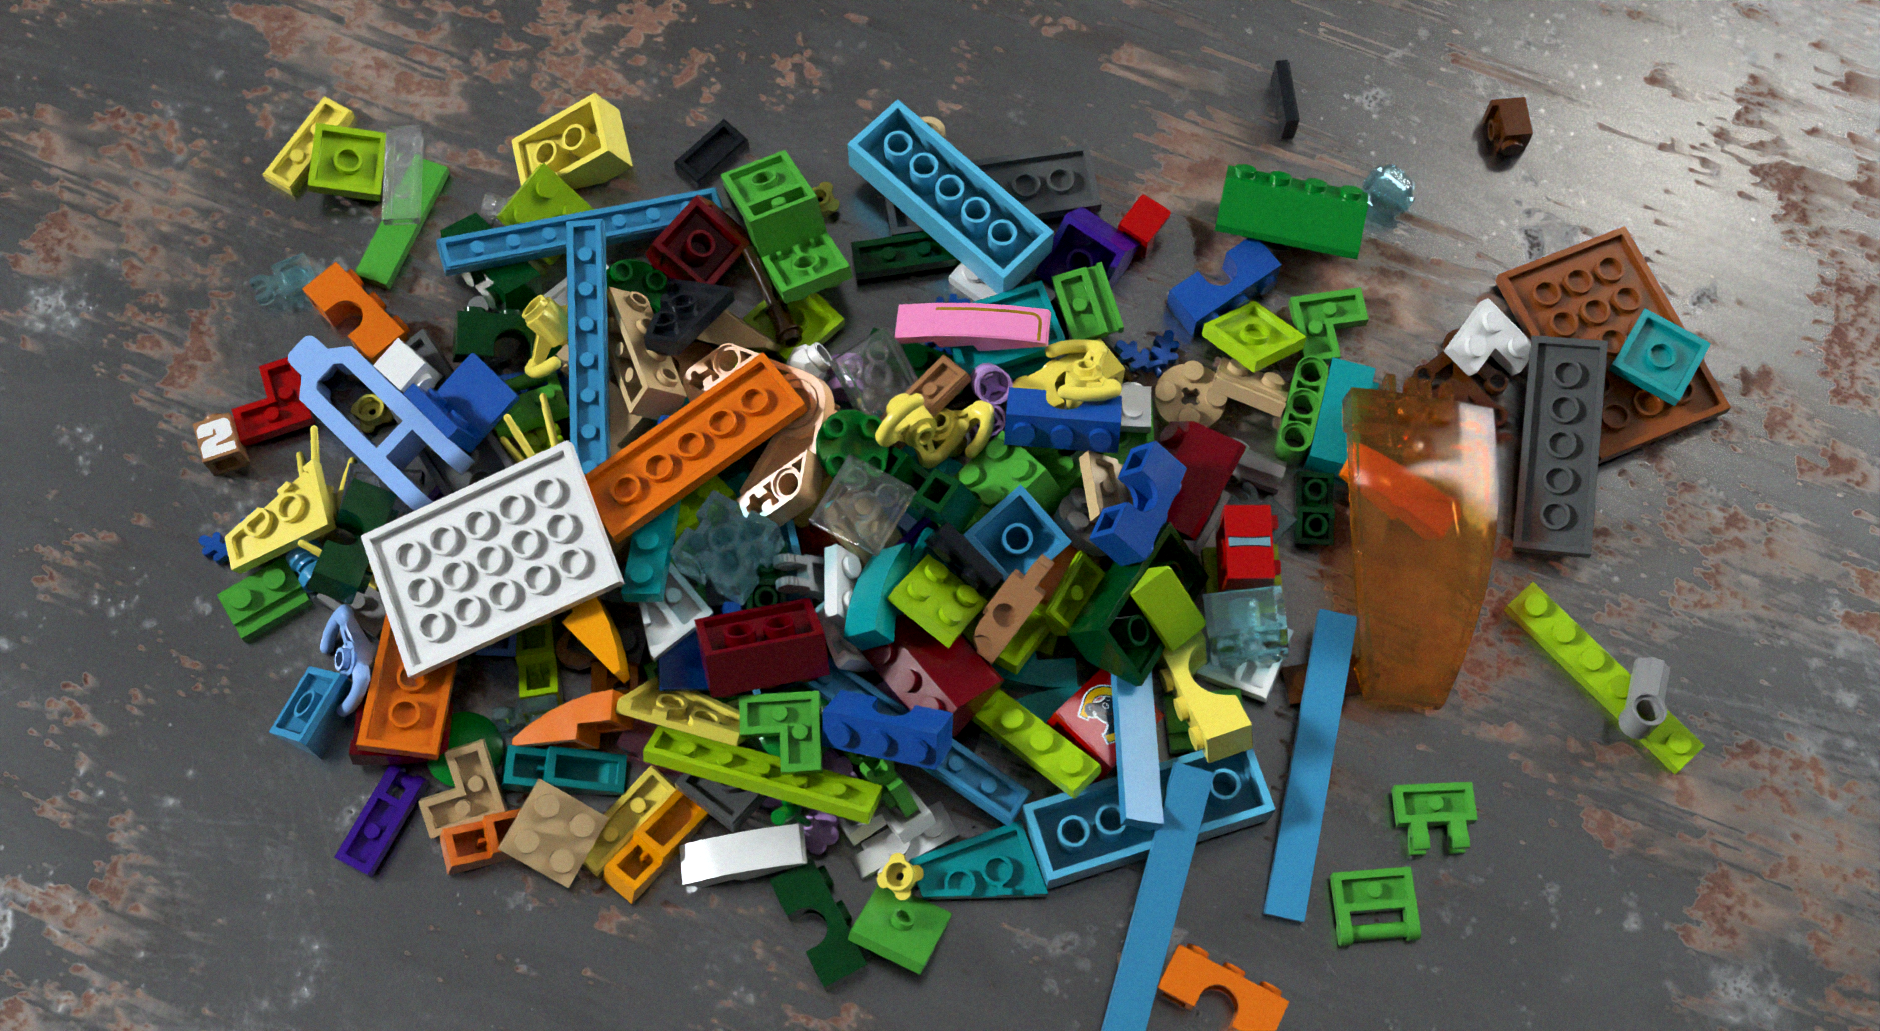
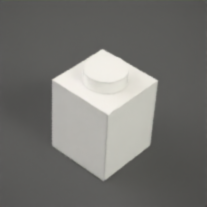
M399 338L394 341L373 365L403 393L413 383L425 391L430 387L434 389L435 384L443 377L422 356Z

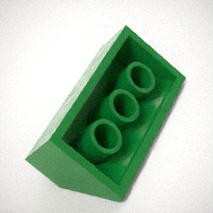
M1247 164L1228 165L1218 208L1215 231L1357 260L1368 209V193L1352 185L1336 187L1327 185L1325 181L1317 178L1301 180L1292 178L1290 174L1282 171L1266 173L1257 171L1255 167Z

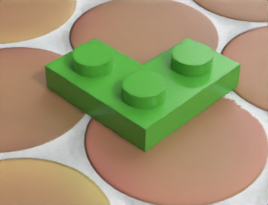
M1361 287L1290 297L1288 302L1294 328L1307 337L1304 349L1299 351L1301 359L1306 356H1317L1326 364H1330L1333 357L1340 359L1341 354L1335 330L1366 326L1369 320Z
M819 691L739 695L740 736L742 738L780 736L782 775L823 773L821 694Z

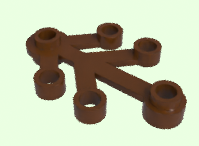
M1459 329L1450 331L1444 338L1442 344L1443 351L1426 365H1420L1415 368L1411 376V382L1417 389H1428L1435 380V375L1451 363H1453V376L1427 397L1417 399L1411 407L1410 415L1414 421L1425 423L1431 419L1435 409L1452 396V428L1444 442V450L1451 459L1462 461L1472 455L1477 445L1475 435L1467 429L1468 399L1484 414V424L1489 429L1498 430L1507 421L1508 412L1503 406L1496 405L1487 394L1495 397L1502 395L1509 382L1505 374L1496 371L1485 361L1477 372L1485 380V393L1444 352L1445 348L1459 331ZM1417 374H1426L1429 380L1422 381L1418 378ZM1497 380L1501 383L1502 387L1495 388L1490 381ZM1416 407H1425L1428 410V414H1420ZM1490 414H1498L1501 417V421H1494ZM1452 444H1461L1464 451H1457L1453 448Z

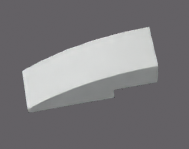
M803 824L743 831L679 845L682 883L688 886L706 887L733 879L744 881L807 864Z

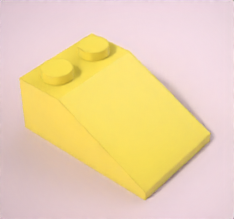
M596 93L589 95L511 140L521 186L538 165L545 163L573 190L605 183L633 167L620 111Z

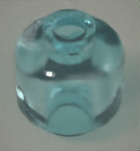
M1392 163L1384 167L1380 164L1377 165L1361 185L1365 189L1364 192L1368 193V204L1386 217L1393 215L1397 211L1401 214L1405 213L1416 199L1412 195L1415 188L1414 180Z

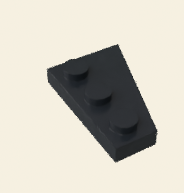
M670 278L667 283L668 292L667 294H662L660 299V311L653 315L644 335L646 350L661 352L668 356L680 355L735 301L733 287Z

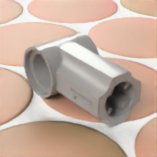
M1230 437L1241 442L1247 448L1229 478L1227 485H1236L1240 482L1277 494L1287 462L1252 451L1245 442Z
M1638 657L1633 663L1625 709L1618 718L1621 730L1632 739L1640 740L1648 737L1667 716V708L1664 701L1670 667L1665 664L1664 660L1655 657ZM1637 711L1643 713L1648 721L1642 719Z

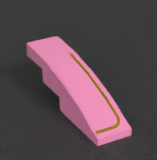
M982 303L902 304L898 306L895 339L900 344L935 342L939 348L974 345L978 351L1047 347L1051 312L1048 309Z

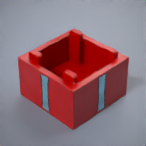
M1224 505L1215 530L1219 603H1265L1268 594L1272 593L1275 575H1280L1281 561L1274 560L1272 530H1277L1279 524L1278 516L1271 515V505Z

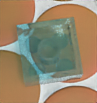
M1282 585L1203 594L1212 666L1219 665L1221 668L1229 669L1239 667L1244 662L1258 661L1261 664H1273L1279 662L1282 658H1289L1288 628Z

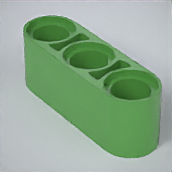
M1306 356L1299 360L1290 381L1288 397L1285 402L1286 406L1282 413L1274 448L1276 457L1287 462V465L1301 463L1305 459L1313 441L1328 378L1327 364L1317 356ZM1309 374L1313 376L1317 381L1308 382L1302 377V375ZM1293 407H1304L1308 410L1309 414H1299ZM1295 439L1302 447H1291L1285 440Z

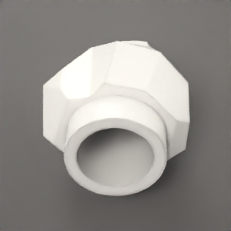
M815 342L811 346L804 344L793 348L786 365L803 370L823 380L827 370L833 366V360L824 346Z

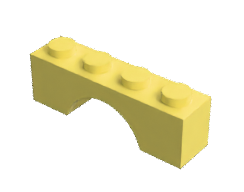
M1199 631L1174 652H1169L1165 648L1156 662L1160 668L1159 677L1165 692L1172 691L1175 697L1173 703L1180 721L1187 720L1190 726L1188 733L1196 751L1201 749L1208 763L1252 749V724L1237 696L1209 692L1193 680L1195 673L1207 663L1206 638L1202 631Z

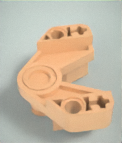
M725 343L716 348L686 371L683 377V388L689 401L691 402L757 357L759 353L732 343ZM769 359L805 402L808 411L773 435L739 490L741 496L736 501L746 519L768 528H778L817 501L821 482L830 475L826 473L818 460L815 447L818 430H820L819 428L823 425L822 423L829 416L838 412L837 410L841 407L835 404L832 390L825 381L803 370Z

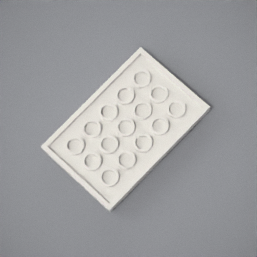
M568 440L361 535L407 676L413 679L625 584L574 445Z

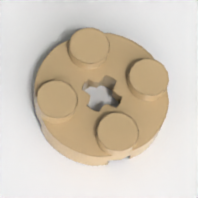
M1195 360L1173 366L1165 371L1158 379L1153 395L1154 412L1159 421L1165 427L1172 421H1195L1213 429L1222 419L1228 399L1227 396L1211 390L1216 373ZM1189 392L1197 395L1196 401L1198 404L1195 406L1192 403L1183 404V393Z

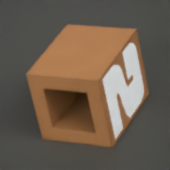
M229 412L225 414H211L205 417L203 421L193 423L202 462L214 476L251 465L246 446L244 447L240 442L234 418Z

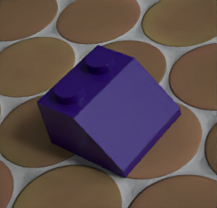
M1080 207L1066 213L1053 238L1052 252L1039 264L1035 274L1052 285V276L1082 267L1089 268L1096 266V263L1102 262L1112 290L1124 275L1140 243L1089 210Z

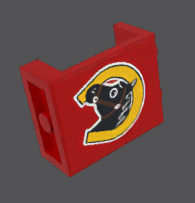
M1100 669L1046 722L1047 725L1100 764L1101 773L1092 781L1093 783L1102 781L1117 765L1111 673ZM1154 704L1157 725L1165 715Z

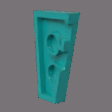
M1021 820L1013 822L1010 827L1004 825L909 859L910 864L919 865L924 871L923 879L916 882L921 897L924 900L1048 897V891Z

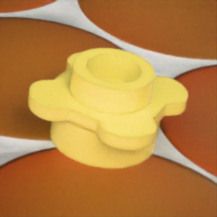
M824 181L819 186L812 188L817 198L823 199L822 202H819L823 218L839 209L840 203L833 196V185L830 182Z
M374 393L363 395L351 407L352 415L358 417L361 422L359 427L365 433L373 432L376 426L382 423H390L394 418L385 403ZM371 410L376 411L374 415H370L369 412Z
M894 853L890 856L889 862L886 863L882 872L878 874L877 883L883 889L889 888L895 893V897L898 900L904 901L911 897V889L917 881L923 879L924 871L921 866L912 865L907 862L902 853ZM899 873L904 875L902 880L897 879Z

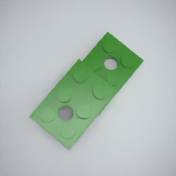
M786 150L720 174L725 189L744 218L752 246H755L772 283L785 304L803 300L810 294L825 288L836 287L843 281L853 278L850 265L827 232L816 194Z
M1002 430L984 447L977 457L972 458L953 476V478L961 481L976 499H980L979 502L982 504L961 532V535L963 536L965 532L1020 484L1051 517L1057 511L1062 499L1068 496L1073 488H1082L1084 486L1079 457L1086 451L1077 450L1071 456H1063L1066 449L1029 446L1023 449L1021 446L1004 445L1005 432ZM1119 443L1118 452L1123 449V448L1121 447L1120 443ZM1096 452V453H1099V454H1102V455H1106V456H1109V457H1112V458L1117 454V453Z

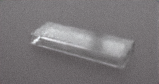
M422 125L386 126L382 221L384 225L420 224L424 129Z

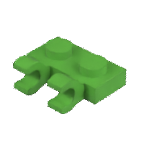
M843 751V754L853 764L860 765L858 773L862 780L883 785L881 800L889 810L895 806L907 818L919 809L906 785L896 774L893 761Z
M1472 782L1404 784L1392 787L1396 827H1408V850L1410 856L1426 855V850L1431 849L1427 826L1447 825L1448 853L1465 854V848H1470L1467 824H1475L1478 820Z

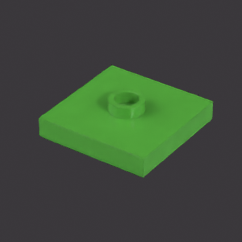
M877 885L853 925L847 940L921 975L948 926L953 913L913 894L907 900H898L892 890L889 888L883 889Z

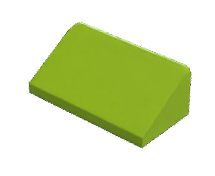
M1078 550L1042 612L1051 632L1055 636H1068L1066 634L1106 574L1082 550Z
M1169 566L1148 568L1130 593L1169 652H1174L1207 624L1199 609Z

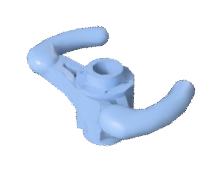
M342 604L332 613L322 635L320 650L324 654H330L334 650L339 631L341 632L344 644L337 649L334 664L336 670L348 679H353V684L349 695L337 706L336 712L340 717H346L357 709L366 694L369 682L371 681L379 643H372L368 640L355 619L352 608L347 604Z

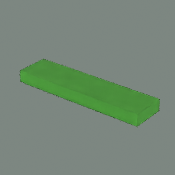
M417 156L414 158L355 271L362 281L390 290L450 174L448 167Z

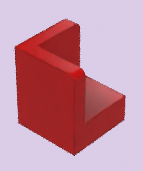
M1142 193L1118 224V230L1140 243L1136 254L1145 259L1153 250L1155 236L1170 218L1171 211Z

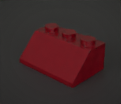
M1172 421L1162 431L1158 443L1180 461L1187 470L1181 481V489L1174 497L1167 512L1168 518L1166 522H1171L1183 540L1195 541L1247 447L1241 442L1195 421Z
M810 597L694 619L705 676L712 698L720 696L729 698L745 691L755 689L770 690L778 687L780 684L796 681L811 682L818 677L830 675L825 632Z
M906 614L896 618L894 643L861 652L910 711L915 705L952 712V737H956L1005 682L991 664L977 653L974 645L963 633L948 649Z

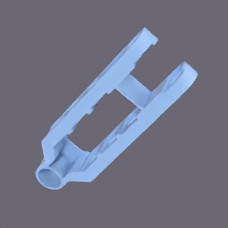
M305 336L289 352L288 361L290 365L301 374L299 400L412 510L415 511L433 503L403 471L427 445L460 475H463L475 462L458 445L448 440L393 383L352 346L329 349L317 338ZM337 368L346 375L354 374L403 420L377 448L371 439L359 431L348 417L331 404V390L322 382L333 377Z

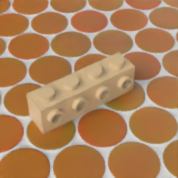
M609 286L607 289L608 355L628 411L632 415L658 420L662 415H672L683 405L687 395L671 356L661 352L646 350L644 335L654 315L647 296L639 292H629Z

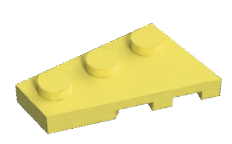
M311 459L302 467L305 472L294 482H285L277 490L279 495L264 508L257 507L224 537L232 571L242 574L299 547L298 541L301 539L309 542L336 529L320 462Z
M658 675L622 696L617 702L615 713L733 746H738L748 739L740 736L739 710L698 691H660Z

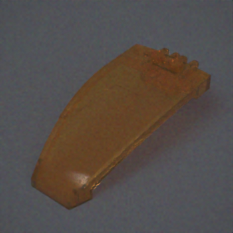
M1386 373L1383 377L1381 390L1351 387L1342 400L1343 432L1347 433L1350 527L1359 657L1355 660L1353 666L1366 701L1440 710L1446 703L1469 648L1484 602L1493 561L1498 519V471L1494 410L1454 401L1452 385L1447 382L1441 383L1438 390V398H1432L1430 380L1421 379L1417 386L1416 378L1407 377L1403 384V392L1399 393L1397 392L1395 374Z

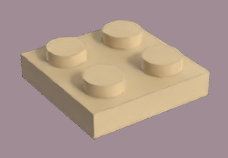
M538 779L499 845L498 850L569 888L609 817L542 779Z

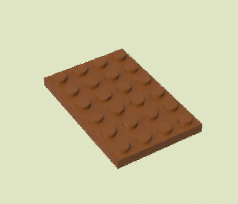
M1625 226L1500 273L1495 279L1522 331L1530 340L1532 335L1608 341L1598 464L1726 414L1730 410L1729 402L1703 359L1681 399L1675 406L1608 371L1644 308L1685 329Z

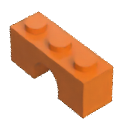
M334 262L303 287L302 290L311 304L334 328L346 318L353 316L362 317L360 325L348 337L355 349L374 365L397 338L405 343L409 339L406 334L410 332V329L398 315H394L391 318L384 311L387 309V306L374 291L368 295L362 289L365 285L364 282L351 268L345 271L337 262Z
M1187 943L1186 947L1178 944L1158 983L1157 995L1190 1012L1195 1007L1200 994L1209 990L1220 991L1230 999L1234 1010L1233 1018L1227 1031L1277 1030L1289 1004L1288 1000L1281 997L1283 992L1280 989L1264 981H1260L1259 985L1244 978L1246 973L1233 964L1224 962L1221 966L1207 959L1209 953L1194 944Z

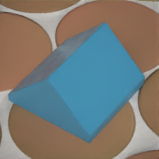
M1021 484L963 534V537L1004 575L1000 579L1003 584L1015 569L1026 575L1028 569L1042 553L1050 560H1053L1072 543L1068 536Z
M309 666L269 733L322 759L346 718L340 717L336 712V708L347 698L353 683L341 673Z

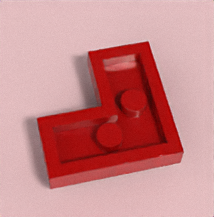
M288 357L259 366L267 398L231 409L239 440L244 447L316 424L313 412L299 400L301 374L290 365Z

